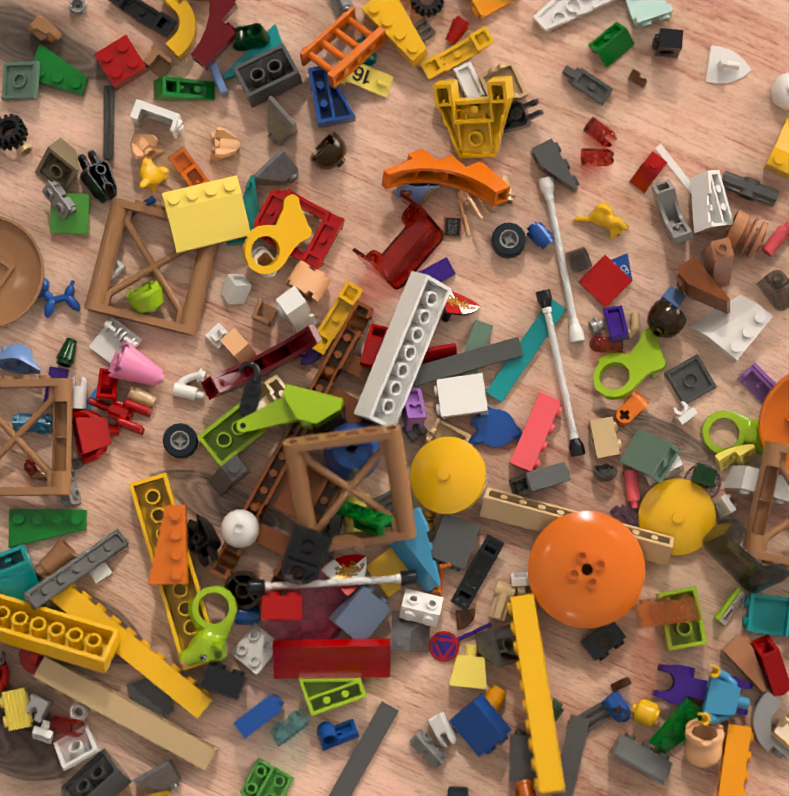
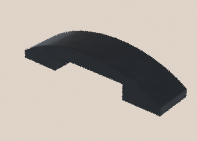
M108 0L139 23L166 38L177 24L176 20L162 11L159 12L142 0Z
M489 534L486 536L450 602L466 611L469 609L505 543Z

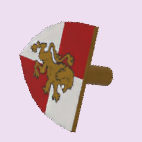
M345 555L334 559L323 567L321 571L331 580L365 577L367 556ZM339 585L337 587L348 597L359 585Z

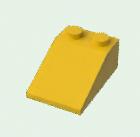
M788 117L763 167L789 180Z

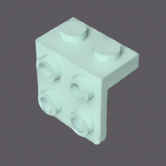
M625 0L635 29L648 27L656 21H666L670 19L673 13L672 5H667L666 0Z

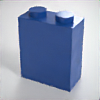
M272 693L233 724L246 739L284 709L282 705L285 703L278 694L274 696Z
M483 694L479 695L449 720L478 757L484 753L490 754L496 749L495 745L497 743L502 745L508 739L507 734L512 730Z

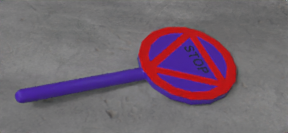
M487 623L458 638L448 631L437 632L429 641L431 655L436 660L442 662L452 660L459 652V641L490 627L491 623Z

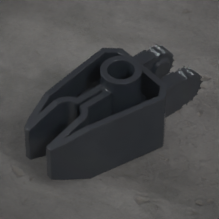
M534 99L524 104L517 100L513 102L503 133L530 127L533 119L544 114L542 110L534 111L531 114L528 113L527 109L539 104V100Z
M90 150L87 155L92 165H90L84 154L78 156V161L83 169L80 179L91 194L104 204L109 198L112 200V198L117 196L116 182L109 163L105 160L100 161L95 151Z
M197 514L196 521L192 519L188 521V546L190 552L197 554L201 565L207 567L210 564L208 555L213 561L219 559L217 549L220 548L221 541L213 525L205 517Z

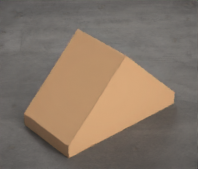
M235 328L231 329L219 340L239 364L257 355L250 344Z

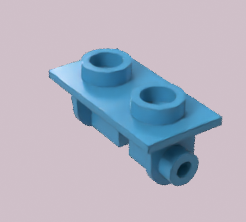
M18 413L14 415L12 421L13 429L17 431L32 414ZM44 414L27 432H36L38 434L52 433L51 424L53 423V416Z

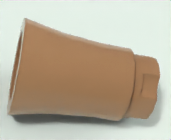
M60 538L54 547L39 561L40 563L35 566L36 571L46 579L76 558L78 554L64 539Z

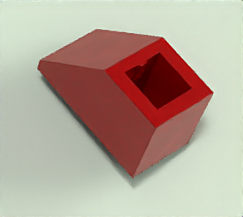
M371 324L360 365L373 367L388 327Z

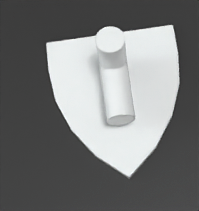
M711 45L705 82L714 84L731 83L743 78L751 71L746 61L737 53L727 48Z

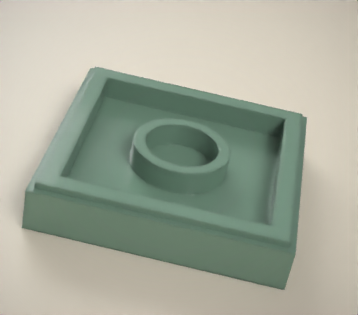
M4 62L2 100H38L40 62Z

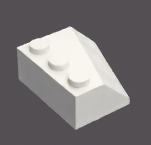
M739 295L730 301V313L726 314L715 310L691 325L690 328L734 363L773 316L759 304Z

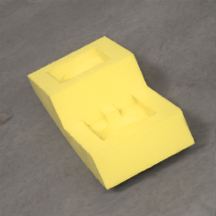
M753 444L740 445L715 455V467L722 471L735 462L739 466L745 465L756 458L755 446Z

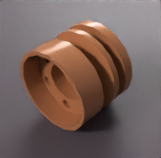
M738 209L733 218V224L729 226L724 238L729 237L732 250L735 249L737 244H740L739 254L741 255L748 248L746 257L751 259L760 249L765 239L768 223L763 221L760 228H757L760 219L756 218L751 225L748 223L750 214Z

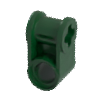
M260 23L235 27L236 39L233 42V48L237 51L264 47L270 42V35Z

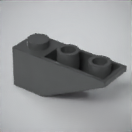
M551 138L532 148L531 154L538 168L573 193H576L579 182L576 176H572L569 172L570 165L566 158L563 159L560 155L562 151L557 142L554 143Z

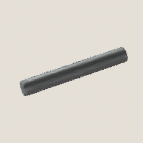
M110 85L104 86V160L114 159V87Z

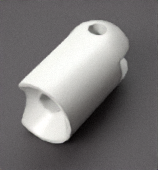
M74 376L72 377V409H87L88 382L82 376L81 386H76V377Z
M444 712L427 720L440 745L448 748L449 745L445 735H447L452 744H455L456 734Z

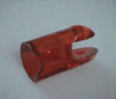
M592 117L583 129V132L604 147H612V144L604 138L606 134L613 140H617L616 133L595 117Z
M582 148L581 166H610L614 163V159L611 158L614 156V153L610 149Z
M595 335L589 343L590 348L595 352H623V340L610 342L609 337Z
M54 715L50 721L49 728L50 731H53V734L80 737L84 733L73 731V725L85 724L82 720Z

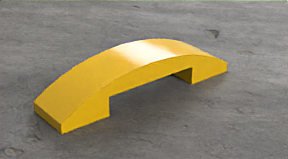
M485 25L471 33L468 38L438 55L431 56L421 62L420 65L428 79L431 80L473 58L495 43Z
M348 280L346 281L333 306L317 329L323 341L312 349L322 355L326 353L340 332L356 300H359L362 295L363 289Z

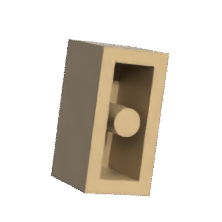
M613 416L590 420L588 424L595 460L618 456L620 454L619 451L622 450L621 440L616 437V432H618L617 421H613Z

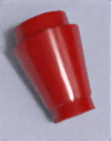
M457 16L452 20L445 40L455 45L467 32L470 23Z

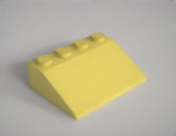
M237 175L162 193V202L177 254L243 238L250 232Z

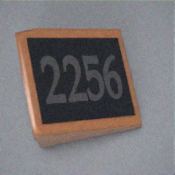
M444 216L442 237L461 238L463 217Z

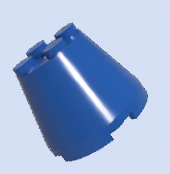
M345 423L339 425L331 432L367 428V426L360 423ZM379 441L353 444L357 448L354 454L346 451L349 445L323 448L324 461L328 469L343 480L352 481L379 448ZM380 459L369 471V473L365 476V478L374 472V470L377 468L380 462Z

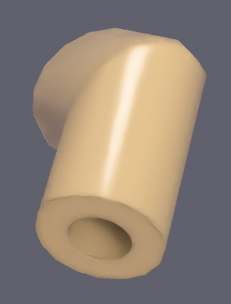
M638 312L630 314L629 339H632L640 330V313Z

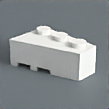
M706 171L691 177L694 233L715 232L732 226L733 218L720 171Z
M295 286L276 299L277 305L275 307L277 313L283 321L287 319L297 333L308 325L314 324L315 327L319 325L315 316L310 313L311 309Z
M730 465L724 488L739 491L740 494L754 495L759 469L750 466ZM778 474L773 503L784 505L785 502H789V485L784 477Z

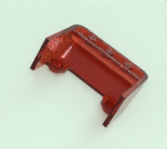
M403 193L399 196L408 205L402 214V222L405 224V227L381 254L377 250H371L365 255L356 248L352 250L370 270L394 289H401L407 283L411 271L416 272L444 238L443 230L424 208Z

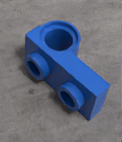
M353 719L335 726L332 722L325 721L317 727V735L323 751L360 737Z

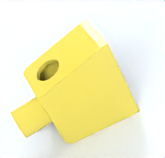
M466 644L465 655L456 656L449 681L450 686L486 689L485 658L476 657L477 645Z

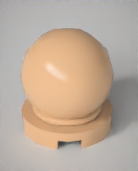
M695 718L686 725L684 752L686 759L693 766L704 769L715 765L722 755L724 731L720 723L701 725L697 724V722L701 721Z

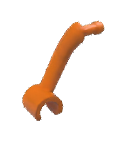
M450 562L438 565L441 585L434 588L431 595L439 593L440 597L443 596V590L441 589L444 578L443 569L451 567Z

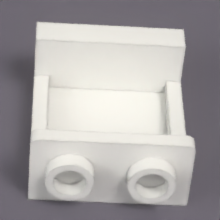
M136 99L130 115L134 125L141 127L144 118L147 117L171 126L170 133L173 139H177L178 135H182L184 125L180 114Z
M482 373L437 379L434 392L435 397H439L440 404H436L437 415H441L442 420H447L446 418L469 414H488Z

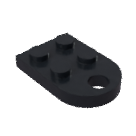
M296 524L281 562L284 577L297 585H305L314 581L320 573L333 536ZM295 570H300L303 572V575L301 577H294L292 573Z

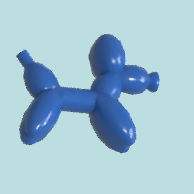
M44 278L42 290L38 298L43 297L47 301L44 307L45 317L49 318L53 314L56 303L65 301L70 308L80 311V304L72 297L74 295L75 281L71 280L64 294L53 296L48 291L50 283L48 279Z

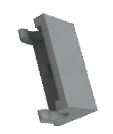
M37 693L31 694L29 697L31 699L26 707V714H29L31 709V713L37 712L34 720L43 722L54 701Z

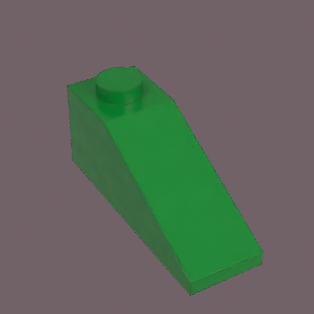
M162 76L153 81L154 100L214 101L215 82Z

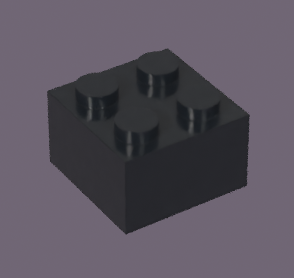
M219 662L209 664L201 687L239 700L248 678L244 676L245 672L237 669L229 671L226 669L227 665Z

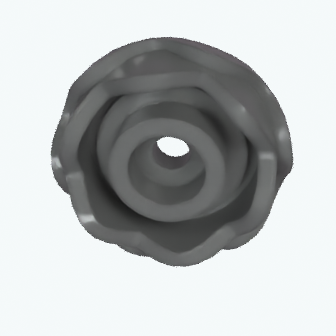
M603 464L602 466L596 465L592 472L598 481L608 482L613 480L617 470H615V466L611 467L609 464Z

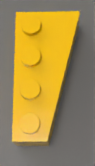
M370 0L361 8L363 16L376 29L380 26L385 30L386 40L413 68L428 56L427 48L399 0Z

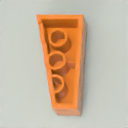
M186 505L165 506L148 585L189 584Z

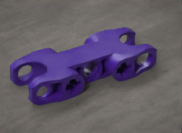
M658 664L657 670L669 673L673 679V684L666 691L653 690L652 696L679 705L686 697L688 699L693 697L704 700L708 681L694 678L696 668L677 664ZM732 676L737 681V687L752 689V683ZM737 708L736 714L747 715L748 709Z

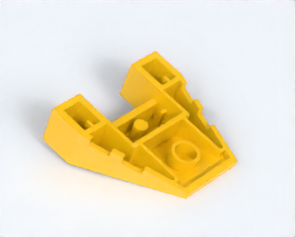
M512 76L493 77L487 82L488 96L460 98L457 79L440 80L433 85L435 106L437 110L439 109L444 126L447 127L451 135L450 139L459 159L497 156L514 96Z

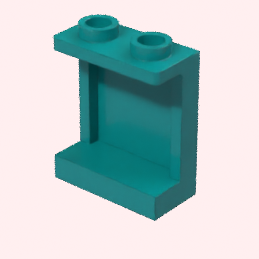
M748 593L744 600V608H747L746 616L743 615L742 627H745L744 631L789 637V598Z

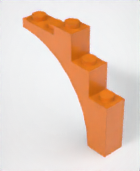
M423 148L408 154L407 161L384 170L381 184L385 189L412 183L450 186L469 192L483 199L492 207L506 202L510 191V185L481 161L466 167L452 155L436 160Z

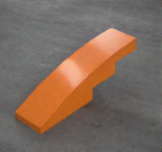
M184 146L168 157L189 187L210 182Z

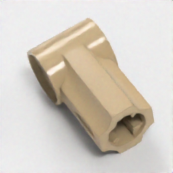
M501 580L497 581L489 617L502 621L505 620L508 612V603L511 602L510 597H514L517 586L512 587L510 583Z

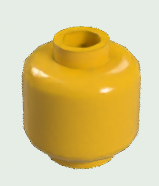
M641 699L638 703H634L631 714H634L633 719L636 723L651 727L653 724L656 725L658 723L661 710H659L657 703Z

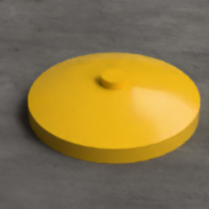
M455 437L434 439L425 444L413 459L410 469L411 488L418 501L433 512L440 514L463 512L477 502L486 484L484 460L474 446L462 439Z
M671 478L663 480L661 484H655L646 492L639 506L638 522L639 527L642 529L674 537L671 555H686L698 550L709 540L715 527L716 512L711 497L700 485L687 479Z

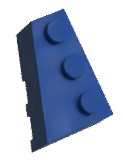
M319 66L308 68L318 128L356 122V116L339 87L337 86L334 89L329 85L327 72Z

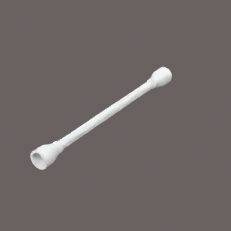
M544 177L539 179L538 182L549 209V218L558 254L557 258L563 280L565 299H567L566 304L570 318L568 334L570 343L584 341L585 336L576 318L575 306H573L569 275H567L568 270L566 268L567 265L562 249L563 244L554 206L555 184L553 177Z

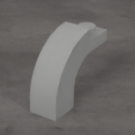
M668 179L651 185L655 204L669 239L673 240L675 244L692 239L693 233L681 213L675 187Z
M766 690L758 697L752 709L751 727L752 731H754V738L764 751L768 752L772 747V752L777 757L788 759L789 750L771 735V719L782 702Z

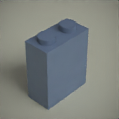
M361 584L342 601L329 619L353 639H368L392 609L387 606L389 602L381 595L376 597L373 594L375 590L368 584L364 586Z

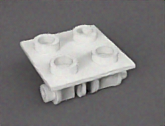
M111 317L109 321L107 320L104 323V328L89 347L111 363L115 352L119 353L122 348L119 347L121 343L127 342L136 348L142 339Z
M254 623L232 650L231 654L258 675L262 672L261 670L265 665L269 663V660L273 658V640L276 639Z

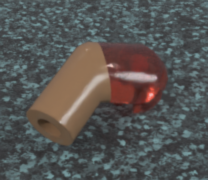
M27 459L24 464V470L30 478L47 481V475L42 470H38L35 466L36 464L31 459Z

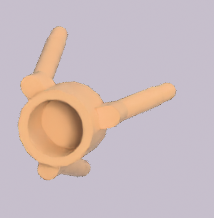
M460 190L457 193L459 197L457 202L460 206L467 236L469 237L471 234L463 204L465 206L471 205L480 220L483 217L475 204L476 201L489 216L492 213L479 197Z

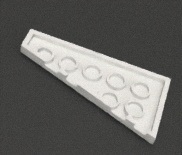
M551 0L533 16V20L545 32H548L617 0Z

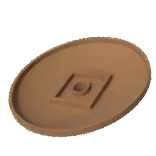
M0 216V327H3L20 319L35 304L42 290L45 268L40 248L31 234L20 224Z

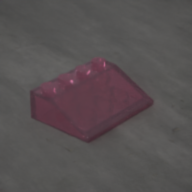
M320 571L315 580L329 579ZM335 585L334 587L301 588L298 593L299 596L303 597V621L270 620L266 625L279 640L335 639L343 629L329 619V617L347 596Z

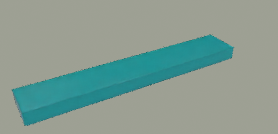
M552 299L551 314L553 326H555L566 308ZM542 311L520 341L524 355L507 360L486 390L487 394L502 403L549 335L545 322L546 317H544L545 315Z

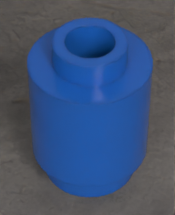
M534 221L527 228L529 231L527 236L537 247L540 246L544 249L554 240L551 237L552 234L541 221L538 224Z
M254 606L250 609H238L235 624L254 625V623H259L260 608H255Z

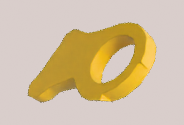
M291 194L283 199L282 211L275 225L258 226L246 235V240L243 244V258L251 270L259 274L274 273L285 264L294 248L311 236L312 230L307 223L299 198L296 195ZM262 236L270 237L277 247L275 259L265 266L257 264L251 255V247L254 241Z

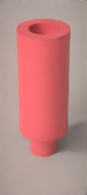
M786 222L783 226L779 225L762 246L761 250L769 257H772L788 238L789 222Z
M624 471L627 502H630L631 509L639 508L638 501H641L638 471Z

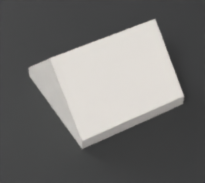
M88 724L53 743L64 771L102 751Z

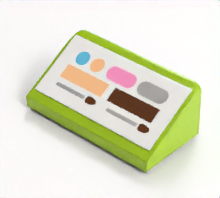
M734 588L713 619L725 627L744 602L746 594L740 588Z

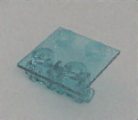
M300 708L291 712L283 722L277 723L270 733L279 747L289 741L291 737H294L296 733L309 726L308 724L311 721Z

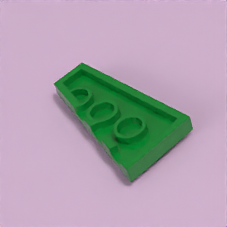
M9 509L8 548L87 530V510Z

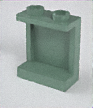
M638 428L619 462L628 469L641 472L661 484L680 450L672 443Z

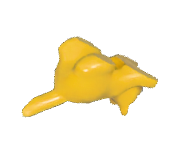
M144 158L139 170L142 179L139 187L143 189L150 188L151 193H154L161 182L167 181L166 174L169 172V169L164 166L158 167L150 159Z
M605 202L596 205L589 216L573 218L575 222H592L607 228L610 232L611 240L622 236L624 230L629 227L627 222L621 217L613 215V208Z

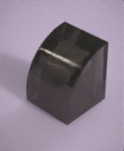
M585 247L566 252L573 274L592 267V262Z

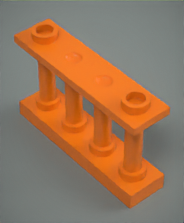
M352 6L347 11H344L340 18L312 43L301 50V65L305 66L310 61L314 62L327 72L328 83L335 89L386 42L385 30L380 26L375 31L367 29L356 21L355 8ZM352 26L367 38L362 43H358L343 31ZM338 37L354 50L345 55L330 43ZM325 49L341 62L332 67L318 57L317 54Z

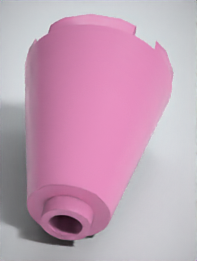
M121 343L119 347L122 349L119 353L115 352L108 370L111 373L108 376L150 386L160 384L164 378L163 370L129 343Z

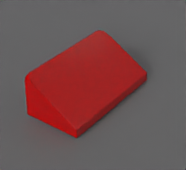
M456 343L429 347L422 364L456 355Z

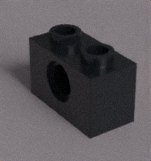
M660 28L652 42V50H655V56L677 58L682 50L683 30Z
M612 622L597 628L580 643L594 661L597 659L602 661L609 655L608 651L613 647L617 649L625 643L623 639L626 636L618 625ZM603 635L609 638V644L606 647L601 646L599 643V639Z

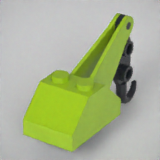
M246 361L238 369L239 372H242L243 368L248 366L254 371L252 378L244 387L239 406L242 418L237 422L236 428L240 433L295 422L301 423L300 425L303 428L313 430V427L318 428L342 414L343 398L289 384L285 385L283 397L257 410L262 393L260 367L255 362Z

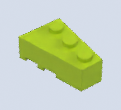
M361 678L299 679L311 716L367 697Z

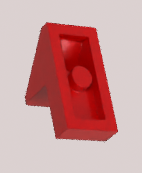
M652 151L629 182L645 193L668 162Z
M100 368L96 398L117 400L118 379L108 376L111 373L108 371L109 369Z

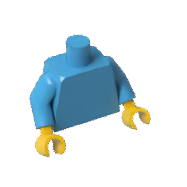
M709 664L713 669L712 672H706L709 677L702 710L697 713V715L702 716L701 722H697V724L701 725L718 724L729 720L731 715L736 714L737 708L747 710L750 702L749 698L740 696L741 688L737 687V681L728 672L721 670L713 664Z

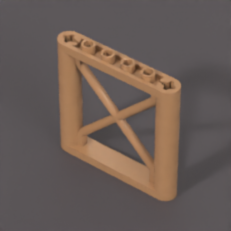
M112 198L84 309L195 337L219 244L198 248L186 299L182 307L159 268L186 252L177 254L175 250L155 262L131 223L133 213L168 221L164 207L160 205H154V207L147 206L146 202L140 200L131 202ZM124 228H126L147 262L148 267L109 289ZM153 273L177 312L176 321L172 322L109 306L110 299L115 294Z
M28 375L20 376V379H14V376H2V379H0V389L49 388V398L17 431L0 416V427L11 437L0 448V459L17 444L47 475V487H0V496L71 495L73 379L51 378L50 375H39V379H32V376ZM53 405L51 469L21 437Z
M400 425L374 426L295 437L283 441L296 524L322 532L350 495H353L373 510L383 512L394 518V521L391 522L392 527L384 528L385 534L381 536L365 531L332 535L333 540L328 552H334L337 549L351 550L359 546L371 547L380 543L392 544L395 541L409 540L417 536ZM379 441V448L350 484L312 459L308 452L309 450ZM384 453L394 514L356 489ZM306 464L344 489L317 525Z
M765 441L740 555L761 559V563L773 565L774 562L780 563L779 567L789 569V556L766 551L768 541L789 527L788 517L766 532L779 470L789 485V470L785 465L787 453L789 454V445Z

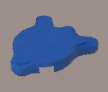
M487 406V415L477 413L471 420V426L475 427L477 431L471 435L468 443L472 446L486 444L490 447L498 448L507 445L512 440L519 439L522 435V430L515 424L514 419L509 413Z

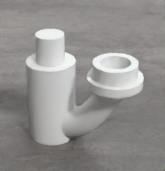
M200 368L199 372L180 378L177 383L175 382L172 395L193 401L196 398L203 400L204 392H200L198 388L186 384L197 379L198 383L203 382L206 377V371Z

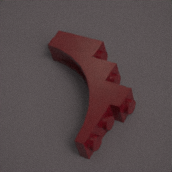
M210 0L209 17L205 32L199 44L191 53L192 59L206 71L236 39V32H234L236 29L228 22L225 24L226 20L237 9L236 0Z
M311 324L274 347L246 361L255 362L260 367L261 377L272 373L280 366L298 360L308 350L323 340L315 325ZM240 363L211 375L201 382V385L207 397L211 400L244 387L252 378L253 369L247 366L243 368L242 372H239L238 369L242 364Z

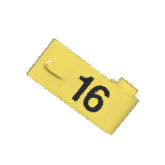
M361 64L339 86L345 87L346 85L353 84L386 98L394 77Z

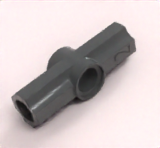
M725 171L722 177L724 189L737 193L743 199L756 200L769 206H774L779 190L760 184V181L754 178L741 177Z

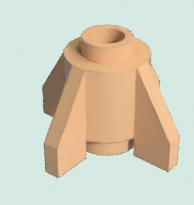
M216 128V132H210L212 140L210 161H219L235 156L240 151V141L225 128Z
M139 133L131 138V153L138 160L140 166H142L144 158L151 160L156 154H163L166 151L162 145L157 143L159 139L155 135Z

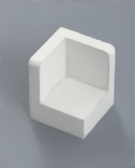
M227 274L221 294L228 304H244L252 285L244 274Z

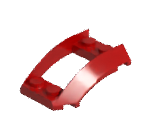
M290 189L282 191L271 190L253 223L254 227L275 225L282 211L283 199L291 194L296 195L299 198L301 209L322 220L307 250L304 252L295 247L290 256L319 269L324 265L323 261L340 230H343L345 219L310 202ZM261 237L262 240L276 247L275 242L270 237Z

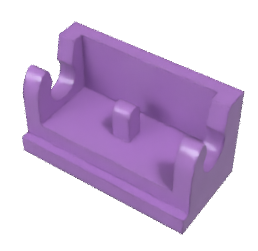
M753 363L738 378L762 404L769 391L776 384L756 363Z
M411 388L403 408L402 418L406 432H410L414 424H418L419 430L422 429L424 421L427 419L421 388Z

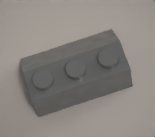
M284 43L233 67L235 75L252 108L267 101L270 96H278L303 83L300 73Z
M627 732L624 735L619 733L608 754L664 785L673 764L668 761L670 757L662 752H659L657 755L651 751L653 747L644 742L641 745L635 742L636 738Z
M104 748L68 780L61 789L66 796H117L132 781L125 770Z

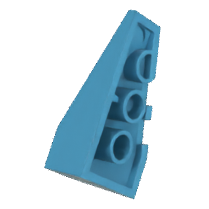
M418 507L413 510L417 536L409 540L395 541L389 545L409 570H416L417 581L426 592H430L441 585L436 561L432 558L431 549H433V545L428 540L427 532L429 531V526L421 508ZM391 523L385 525L384 528L392 527Z

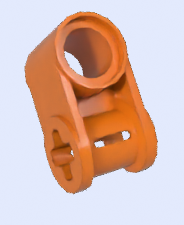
M635 391L616 411L614 420L617 421L619 426H626L650 403L640 393ZM626 413V419H620L621 414Z
M521 780L517 782L515 796H536L533 781Z

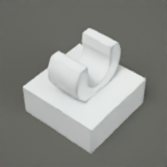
M218 323L205 337L219 350L224 346L219 340L228 331Z
M681 401L680 404L683 406V409L678 411L676 407H673L672 411L677 414L674 417L676 422L683 425L696 415L697 411L694 407L688 406L686 402Z
M724 494L713 501L715 511L720 519L736 510L737 503L732 504L729 499L731 494Z
M528 572L510 573L512 587L517 586V594H525V586H530Z
M43 720L41 728L34 726L32 738L51 744L54 738L53 731H50L51 722Z

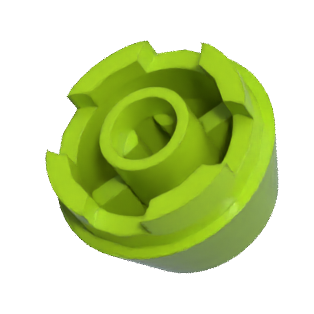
M157 280L141 284L142 286L135 290L131 289L126 293L128 304L137 313H152L158 309V306L163 304L162 286H159Z

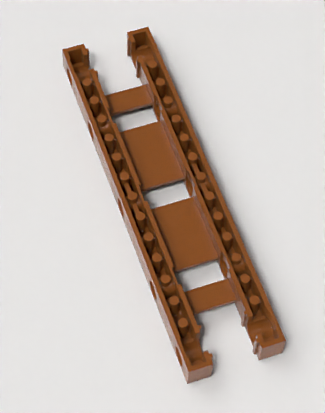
M356 300L308 390L343 398L342 414L318 428L313 427V430L301 427L302 425L299 422L289 424L242 509L251 512L258 520L260 531L256 542L282 556L290 537L260 522L268 505L295 518L283 441L295 437L330 433L333 429L345 423H360L367 427L377 426V424L354 414L359 399L334 387L342 370L367 382L372 369L360 365L361 357L352 353L358 340L362 339L361 335L369 320H372L374 308L359 300ZM352 444L349 445V448L346 451H350L351 454H354V451L357 448L354 447ZM306 464L317 525L338 499L343 489ZM225 541L218 553L219 559L213 562L209 572L227 581L229 576L232 575V571L241 555H244L243 551L245 548H235ZM282 559L276 570H273L274 576L270 583L290 582L282 573ZM299 570L293 571L292 575L295 577ZM288 589L266 591L265 595L262 596H267V592H278L279 596H285Z

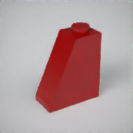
M769 635L751 641V646L754 649L769 690L774 697L786 694L789 691V677L780 649Z

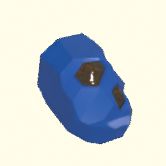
M618 691L613 692L601 701L615 721L626 722L630 719V708Z

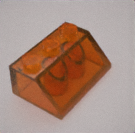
M689 594L678 595V599L670 600V596L659 597V602L652 603L651 599L639 600V604L635 605L638 628L701 620L695 597H690Z

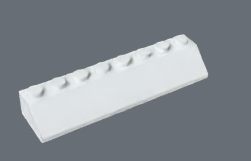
M411 271L354 411L355 415L380 426L398 423L451 292L450 287L427 274Z

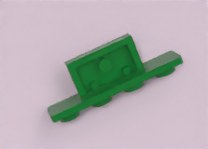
M345 501L336 512V514L352 519L354 528L377 536L385 534L384 526L394 521L393 516Z

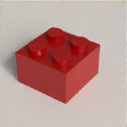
M127 35L94 54L116 91L148 72L146 65Z
M267 592V596H262V620L303 621V597L299 596L298 592H286V596H279L278 592Z

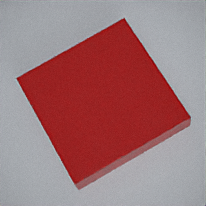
M606 254L578 281L604 308L632 282Z

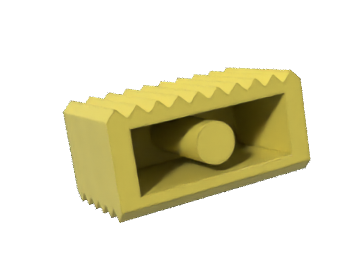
M27 687L2 692L0 707L5 709L6 716H3L5 728L8 727V730L11 731L34 726L31 709L30 713L26 714V707L29 703Z

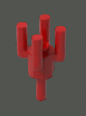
M92 397L88 400L89 405L108 411L107 418L116 420L121 428L142 436L144 435L145 428L131 420L134 412L150 418L152 410L149 407L130 400H125L124 403L113 400L111 404Z

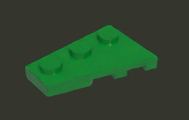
M39 43L34 61L40 62L39 83L83 96L88 77Z
M686 697L649 740L651 745L665 754L686 739L687 723L695 718H698V721L702 720V716L697 715V713L701 712L702 708Z

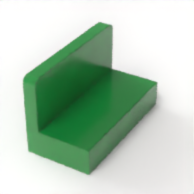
M615 22L588 46L592 52L600 57L604 66L608 67L633 47L635 43L627 28Z

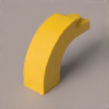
M162 0L179 18V28L176 34L166 43V46L181 61L191 51L197 36L196 19L191 6L186 0L181 3L180 0Z

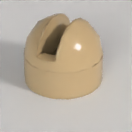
M22 141L23 145H17L16 152L20 157H25L31 153L33 148L28 142Z

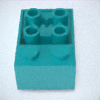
M22 544L0 553V592L2 595L27 602L23 594L40 583L28 548Z

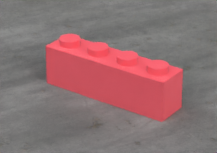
M541 392L538 394L509 462L510 465L527 472L537 469L540 459H537L539 452H544L548 443L544 440L547 434L551 435L555 426L552 423L555 416L559 417L562 406H559L560 400Z

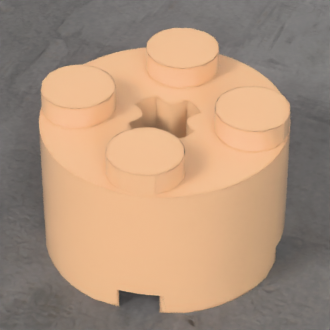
M300 260L285 284L289 288L295 286L302 297L318 303L329 286L330 280L325 277V273L318 269L313 271L309 268L310 265Z

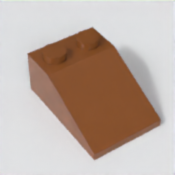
M695 256L676 269V286L681 293L685 292L688 297L721 312L730 313V298Z

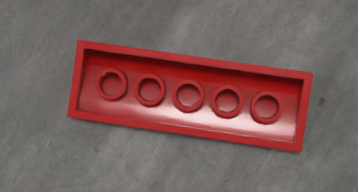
M390 638L273 640L274 679L390 677Z

